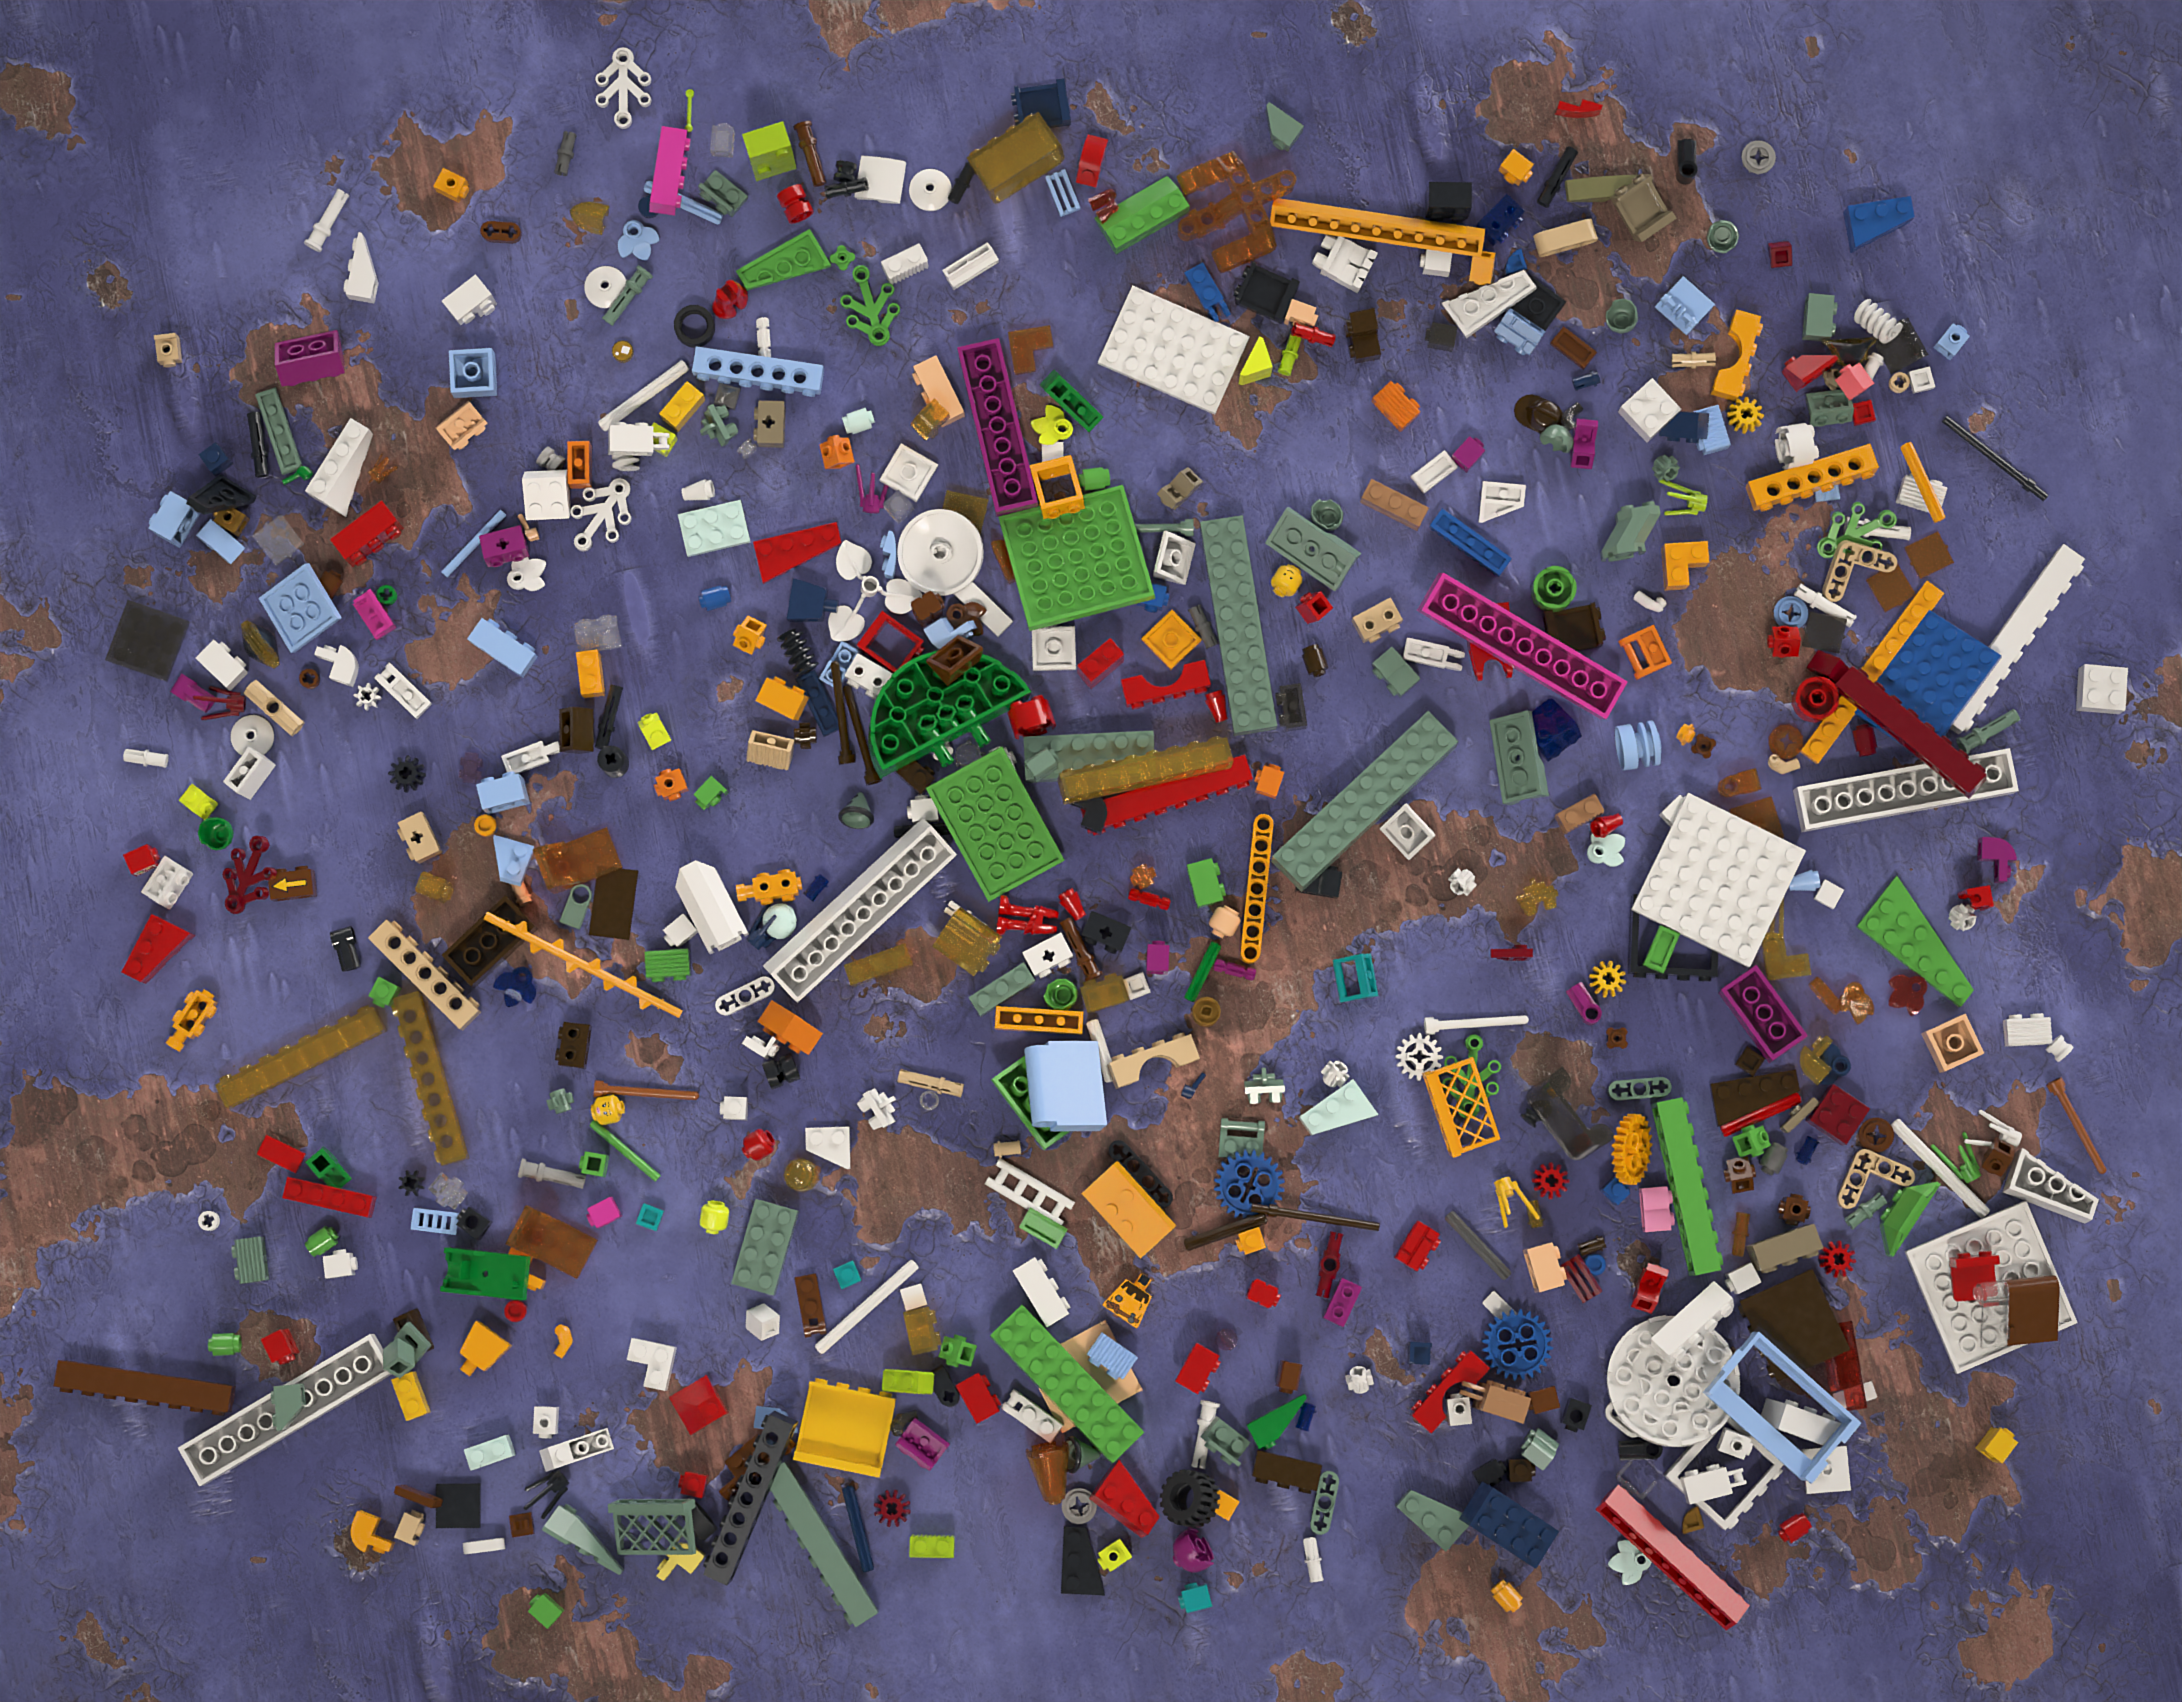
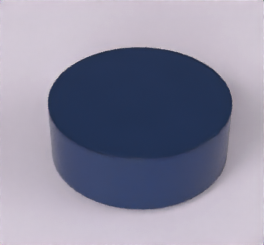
M651 196L643 197L638 203L639 212L645 218H654L659 214L649 212Z

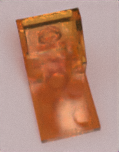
M607 827L567 843L562 841L532 849L546 887L552 894L566 891L576 885L584 884L623 868Z
M526 1205L506 1245L578 1279L598 1240L538 1208Z

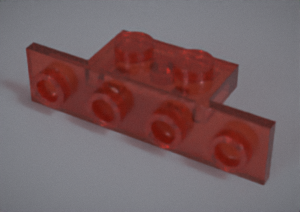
M1838 1322L1850 1350L1825 1361L1830 1392L1844 1390L1848 1411L1866 1409L1867 1402L1853 1322Z

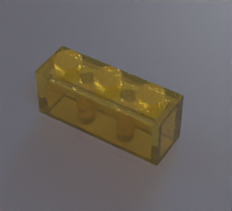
M904 943L845 964L844 968L851 987H855L911 967L913 963L907 946Z

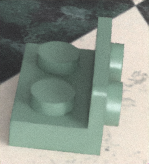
M716 170L703 184L700 183L698 185L699 195L707 202H710V200L717 205L715 208L724 216L728 214L733 217L748 199L745 193Z
M1841 389L1806 394L1805 400L1810 415L1809 425L1821 427L1852 421L1854 411L1852 400L1849 401Z
M1217 1416L1200 1436L1206 1441L1205 1447L1214 1454L1218 1450L1222 1454L1220 1458L1228 1465L1234 1463L1238 1467L1241 1465L1238 1458L1251 1443Z

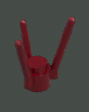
M209 686V690L229 696L227 698L193 696L194 700L226 703V708L231 710L202 716L201 720L239 716L240 712H245L246 696L241 695V692H232Z

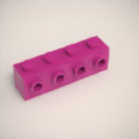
M665 126L661 128L649 212L675 216L676 208L681 207L682 196L678 195L679 189H683L685 176H681L682 170L687 168L688 157H684L685 151H689L691 141L690 138H687V130Z

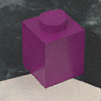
M1469 436L1455 451L1451 459L1467 473L1484 455V444L1479 439H1473Z

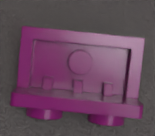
M916 1418L913 1419L895 1443L903 1454L909 1455L920 1467L926 1468L929 1471L950 1445Z

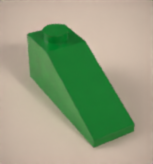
M1053 370L1039 384L1044 391L1088 432L1102 420L1103 416L1057 371Z
M1305 1394L1246 1424L1259 1449L1263 1447L1264 1450H1267L1276 1445L1275 1440L1281 1436L1307 1399Z

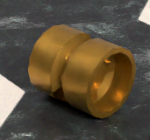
M1210 997L1200 998L1192 1008L1193 1020L1202 1027L1214 1025L1221 1013L1218 1002Z

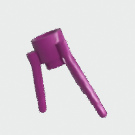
M857 464L856 475L860 507H863L862 512L878 514L879 510L884 507V500L889 486L884 484L880 500H878L879 496L874 495L875 473L872 472L869 494H866L865 498L860 465Z

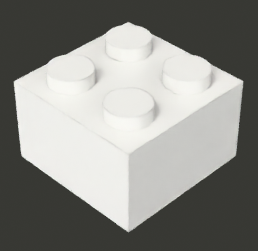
M1652 378L1620 407L1618 413L1647 443L1682 409Z
M568 470L524 472L522 484L526 520L569 518L571 514Z
M2088 664L2081 666L2078 669L2076 711L2110 714L2124 712L2126 708L2128 668Z

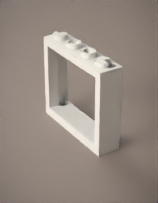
M1731 1417L1727 1423L1737 1432L1748 1435L1751 1438L1753 1447L1773 1465L1725 1519L1720 1517L1704 1501L1694 1503L1724 1530L1727 1528L1732 1529L1739 1521L1737 1517L1742 1511L1746 1513L1754 1504L1752 1500L1756 1495L1760 1497L1767 1490L1768 1486L1766 1484L1771 1479L1775 1480L1782 1473L1781 1467L1784 1465ZM1713 1436L1700 1443L1690 1445L1664 1473V1476L1683 1494L1682 1483L1678 1475Z

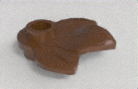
M969 602L965 605L955 603L948 608L946 613L947 619L954 630L964 623L973 620L977 628L972 631L974 634L972 636H980L984 633L982 624L978 619L987 611L984 606L976 602ZM954 611H959L961 617L955 618L953 615Z

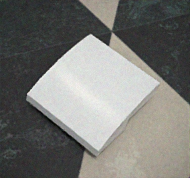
M861 156L858 179L866 177L869 184L866 187H869V190L855 193V198L859 200H877L880 203L900 204L906 162L889 158Z

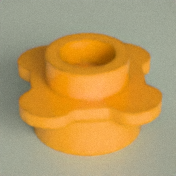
M1684 724L1678 731L1676 738L1680 740L1682 746L1693 740L1696 733L1694 732L1693 724Z

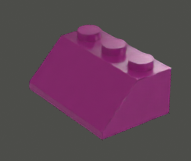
M338 330L275 343V368L281 386H295L302 382H314L321 378L337 377L340 374H344L345 362Z

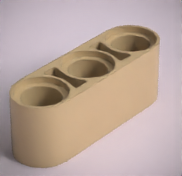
M1585 219L1542 231L1533 236L1539 257L1585 246L1598 240L1592 219Z

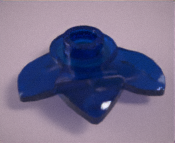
M517 967L513 972L502 973L493 985V988L505 991L504 1000L507 1007L519 1004L522 999L531 1004L536 997V988L532 984L533 974L526 967ZM520 974L526 975L525 981H519L518 977Z

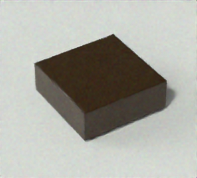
M1747 1046L1734 1065L1753 1077L1766 1058Z

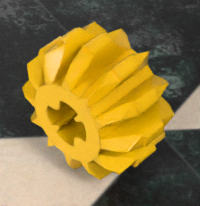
M1745 397L1743 402L1738 398L1735 404L1729 406L1731 411L1727 413V417L1733 419L1728 424H1736L1734 431L1737 432L1739 428H1742V434H1746L1748 429L1750 432H1754L1755 426H1761L1760 419H1763L1764 414L1758 413L1762 406L1755 407L1754 405L1757 402L1755 399L1749 403L1748 397ZM1744 412L1749 414L1746 419L1742 417Z
M1602 961L1599 963L1600 969L1596 966L1592 968L1596 974H1590L1589 978L1595 979V981L1589 985L1590 987L1598 986L1594 991L1595 994L1603 990L1602 997L1606 998L1608 991L1611 997L1616 996L1615 990L1622 992L1623 989L1618 984H1626V980L1620 979V977L1625 975V972H1617L1621 967L1619 964L1613 969V961H1609L1606 968L1605 963ZM1607 974H1609V978L1612 979V981L1609 982L1608 985L1606 984V980L1602 979V977H1605Z

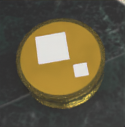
M621 340L613 345L612 355L616 361L626 363L633 358L634 349L628 341Z

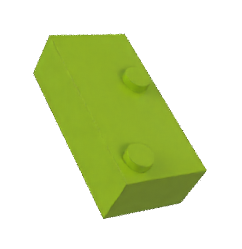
M783 121L742 134L756 181L797 169Z

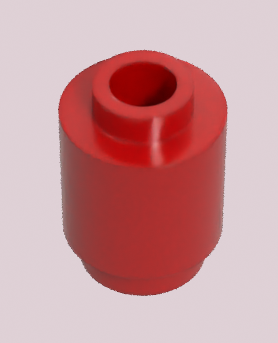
M1800 1513L1799 1515H1793L1778 1525L1780 1530L1777 1532L1784 1542L1788 1541L1792 1544L1807 1534L1812 1526L1807 1517Z

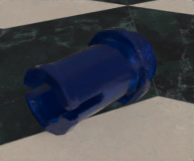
M821 874L814 876L816 879L803 892L813 902L825 887H829L827 886L829 881Z
M1807 1136L1800 1151L1796 1152L1795 1160L1803 1165L1811 1163V1157L1820 1144L1819 1141Z
M1304 1402L1300 1407L1301 1412L1295 1427L1309 1432L1313 1415L1317 1411L1315 1410V1405Z

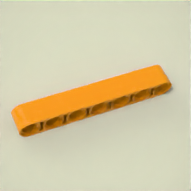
M1260 814L1255 818L1252 830L1240 957L1247 964L1255 963L1259 959L1261 952L1273 833V820L1267 814ZM1264 819L1268 821L1269 828L1266 830L1259 829L1257 826L1259 820ZM1264 841L1267 849L1260 852L1255 848V843ZM1261 862L1264 864V872H1255L1253 869L1254 863ZM1253 884H1260L1263 888L1262 893L1258 895L1252 893L1251 886ZM1257 905L1260 908V914L1252 916L1248 910L1250 906ZM1248 927H1256L1258 935L1254 938L1249 937L1246 933ZM1253 948L1256 951V957L1247 959L1244 955L1245 949Z

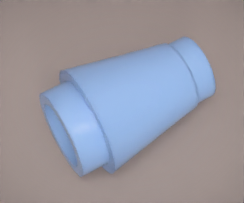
M1812 870L1794 876L1789 885L1790 891H1816V888H1821L1818 871L1812 872Z

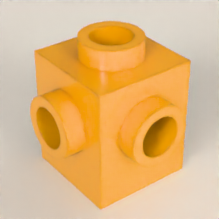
M747 616L741 625H737L733 636L736 637L733 646L752 655L757 648L761 649L766 639L763 635L767 625Z

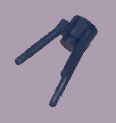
M770 904L764 906L754 926L748 932L749 936L746 939L758 950L762 946L766 949L770 943L776 940L774 937L767 939L769 935L765 933L777 918L776 915H773L762 929L758 928Z

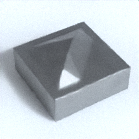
M719 383L714 405H725L726 408L735 410L741 389Z

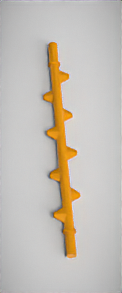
M489 912L484 917V920L502 928V931L506 930L529 942L531 953L534 954L543 949L565 960L567 972L570 973L579 967L602 979L604 990L607 991L616 986L638 997L639 1008L642 1010L652 1004L658 1010L660 1008L677 1018L680 1017L683 1011L665 1002L664 999H659L637 988L635 976H631L624 981L602 970L600 959L596 958L588 963L564 951L562 939H558L551 944L527 932V922L525 921L513 925L509 921H505Z

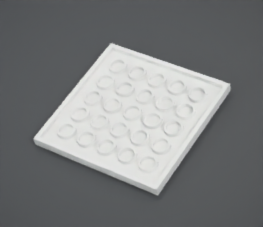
M1687 793L1631 910L1749 968L1806 850Z
M2027 1201L2020 1202L1904 1251L1956 1374L2027 1345H2006L2007 1303L2004 1301L2001 1292L2003 1280L2055 1275L2060 1286L2058 1331L2077 1323ZM1979 1251H1992V1254L1999 1255L2000 1264L1995 1265L1997 1297L1993 1299L1955 1301L1952 1295L1949 1258L1957 1257V1253H1970V1256L1979 1255Z

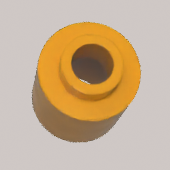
M1504 1579L1500 1580L1490 1590L1493 1593L1492 1597L1506 1612L1511 1610L1513 1613L1522 1605L1520 1601L1523 1597Z

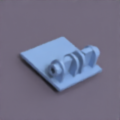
M1683 276L1661 298V301L1655 308L1687 335L1715 304Z

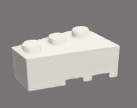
M1766 1398L1761 1416L1775 1429L1822 1446L1841 1424L1836 1422L1835 1417L1823 1413L1822 1416L1816 1414L1817 1410L1804 1406V1409L1797 1408L1798 1403L1787 1399L1785 1403Z

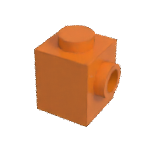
M1269 764L1268 766L1264 765L1262 770L1258 769L1254 782L1258 783L1255 793L1276 799L1284 772L1280 771L1281 767Z

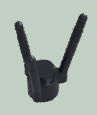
M560 1470L555 1473L552 1471L544 1478L525 1488L527 1492L548 1481V1486L526 1504L524 1510L533 1506L550 1490L554 1493L559 1491L541 1516L542 1519L546 1518L560 1497L568 1490L566 1486L570 1482Z

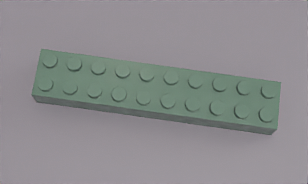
M1243 515L1202 521L1199 527L1233 736L1276 730L1277 721Z
M1427 711L1272 856L1271 862L1302 892L1457 747L1459 741Z

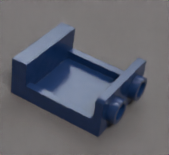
M1065 78L1056 79L1054 84L1026 88L1014 86V93H1011L1012 106H1017L1014 120L1015 126H1020V133L1071 125Z

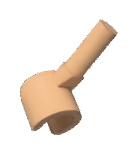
M519 514L517 517L524 527L528 541L539 540L537 528L530 529L524 516Z

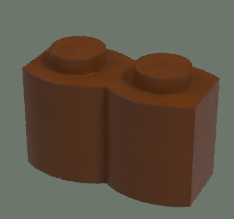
M1280 1360L1275 1384L1276 1387H1279V1392L1293 1394V1390L1298 1391L1302 1364Z

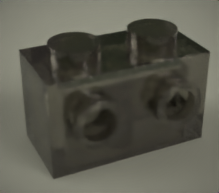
M1301 683L1279 686V693H1275L1276 705H1281L1282 714H1278L1280 727H1284L1285 732L1306 729L1307 719Z

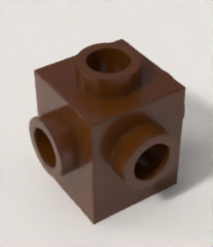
M1748 1156L1726 1160L1727 1169L1723 1170L1725 1182H1730L1732 1194L1754 1190L1753 1178L1756 1177L1754 1164L1750 1165Z
M1790 1193V1197H1783L1779 1201L1777 1213H1780L1779 1219H1783L1785 1224L1798 1226V1223H1805V1219H1809L1811 1207L1808 1206L1809 1201L1803 1200L1802 1195ZM1795 1205L1799 1207L1797 1214L1792 1211Z

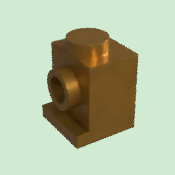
M234 508L214 512L213 514L216 524L237 537L240 536L250 520L245 514ZM231 514V519L229 521H226L225 518L227 517V515Z

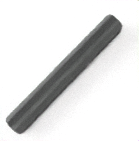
M1454 1211L1445 1216V1220L1502 1280H1506L1511 1275V1271Z

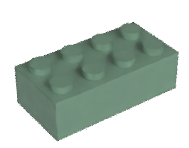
M755 1199L731 1284L773 1296L776 1295L799 1211Z

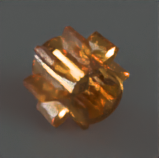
M1142 864L1131 870L1133 875L1130 876L1133 887L1138 885L1140 890L1155 884L1153 878L1157 877L1153 866L1148 868L1146 864Z

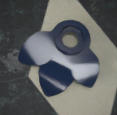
M1821 1042V1054L1812 1056L1807 1060L1810 1069L1820 1073L1818 1084L1822 1085L1833 1084L1838 1077L1847 1075L1851 1069L1850 1060L1846 1056L1841 1055L1839 1047L1831 1042ZM1837 1062L1843 1064L1842 1070L1836 1068Z

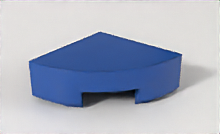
M1522 249L1513 252L1507 260L1505 266L1506 276L1527 270Z

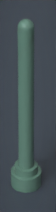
M1185 519V521H1181L1178 524H1135L1137 533L1168 531L1181 532L1185 536H1194V519Z

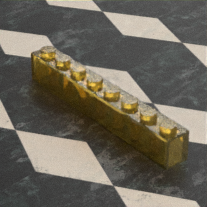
M1216 736L1208 739L1206 742L1193 741L1188 743L1187 746L1179 747L1175 745L1160 752L1152 750L1142 756L1129 755L1119 761L1110 759L1101 765L1088 764L1078 770L1073 768L1065 769L1059 773L1057 782L1065 805L1230 769L1234 760L1227 737L1220 738Z
M369 1005L357 1010L358 1014L352 1017L346 1015L337 1020L338 1024L332 1027L326 1025L317 1030L318 1034L312 1037L309 1034L298 1039L299 1043L292 1047L290 1044L278 1049L279 1053L271 1056V1054L265 1055L258 1059L259 1063L253 1066L251 1064L245 1065L239 1069V1073L233 1076L227 1074L219 1079L220 1082L215 1084L225 1107L232 1109L387 1032L377 1008L369 1007Z

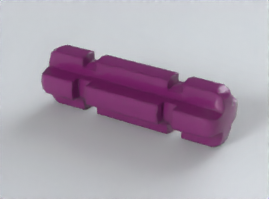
M1216 959L1214 964L1215 971L1221 973L1224 971L1225 974L1240 978L1243 976L1247 980H1254L1256 970L1253 968H1245V966L1231 962L1225 963V961Z

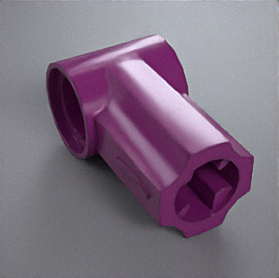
M181 673L170 692L207 713L215 702L194 700L193 696H215L197 686L196 682Z
M1582 982L1566 991L1585 1024L1594 1025L1600 1020L1602 1011L1596 1005ZM1588 1009H1593L1597 1013V1018L1590 1020L1586 1017L1585 1012Z

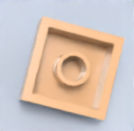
M1966 1014L1921 1033L1939 1073L1984 1054Z
M1553 1242L1522 1250L1535 1292H1542L1565 1285L1564 1280H1567L1564 1267L1559 1266L1560 1252L1557 1246H1553Z

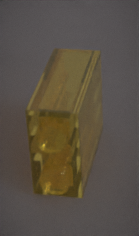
M960 907L952 915L932 947L975 976L979 971L983 973L989 966L990 961H988L990 955L995 956L1001 948V945L998 943L1002 936Z

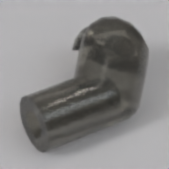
M1578 402L1568 408L1562 415L1561 426H1564L1568 431L1575 427L1576 423L1572 419L1583 411V407Z
M917 1410L898 1413L890 1424V1430L894 1436H901L904 1433L903 1428L906 1423L912 1422L914 1418L918 1419Z

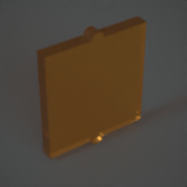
M1938 531L1904 547L1911 561L1910 565L1914 567L1919 579L1954 563L1947 550L1948 545L1944 544Z
M1898 564L1893 571H1879V573L1866 580L1884 612L1897 605L1902 606L1904 601L1916 595Z

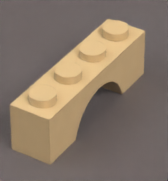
M1183 1032L1172 1036L1173 1040L1165 1043L1163 1039L1152 1043L1153 1048L1145 1050L1144 1047L1132 1050V1055L1124 1057L1123 1054L1112 1057V1062L1108 1063L1107 1066L1115 1089L1137 1082L1140 1069L1148 1059L1164 1058L1170 1061L1176 1068L1199 1060L1200 1057L1192 1035L1185 1036Z

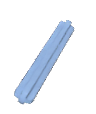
M648 180L644 186V191L649 194L652 192V181ZM681 195L680 208L717 225L721 223L723 219L721 212Z

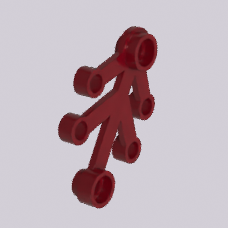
M253 836L250 839L249 847L252 855L246 869L243 863L246 857L245 851L240 848H235L231 851V859L234 861L236 869L225 868L222 875L224 880H226L229 896L225 899V907L232 914H240L244 911L246 904L255 900H265L269 896V891L266 887H256L254 892L245 895L248 887L264 880H274L277 877V871L273 867H265L261 872L254 874L261 854L266 852L270 846L269 841L264 836ZM237 876H238V880H239V886H238V888L236 887V884H235V881H234V880L237 879Z

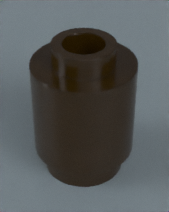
M1314 644L1302 649V658L1308 675H1313L1314 678L1325 675V670L1329 667L1322 648H1319L1318 644Z

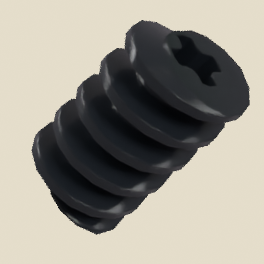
M795 628L781 634L777 641L783 642L780 647L782 650H787L784 655L785 657H791L788 663L789 665H795L792 671L798 673L796 677L812 671L819 663L811 662L815 655L807 654L811 647L803 646L807 639L800 640L804 633L803 631L796 632Z
M616 746L604 747L597 756L599 767L612 778L623 776L629 768L627 756ZM610 760H616V763H610Z

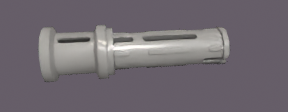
M523 1158L518 1173L519 1178L525 1176L534 1178L537 1182L546 1180L581 1189L584 1188L586 1175L546 1167L544 1163L527 1162Z

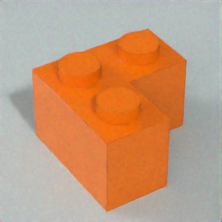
M771 1000L757 1021L764 1026V1032L776 1038L784 1045L786 1042H789L788 1047L798 1054L803 1051L809 1055L823 1034L773 1000Z

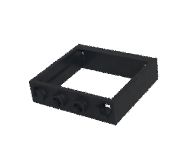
M1638 894L1631 896L1628 974H1633L1634 978H1646V975H1655V979L1667 980L1668 976H1677V980L1690 981V977H1697L1700 982H1711V978L1718 977V952L1710 949V970L1666 967L1662 974L1645 966H1637L1639 913L1632 911L1631 908Z

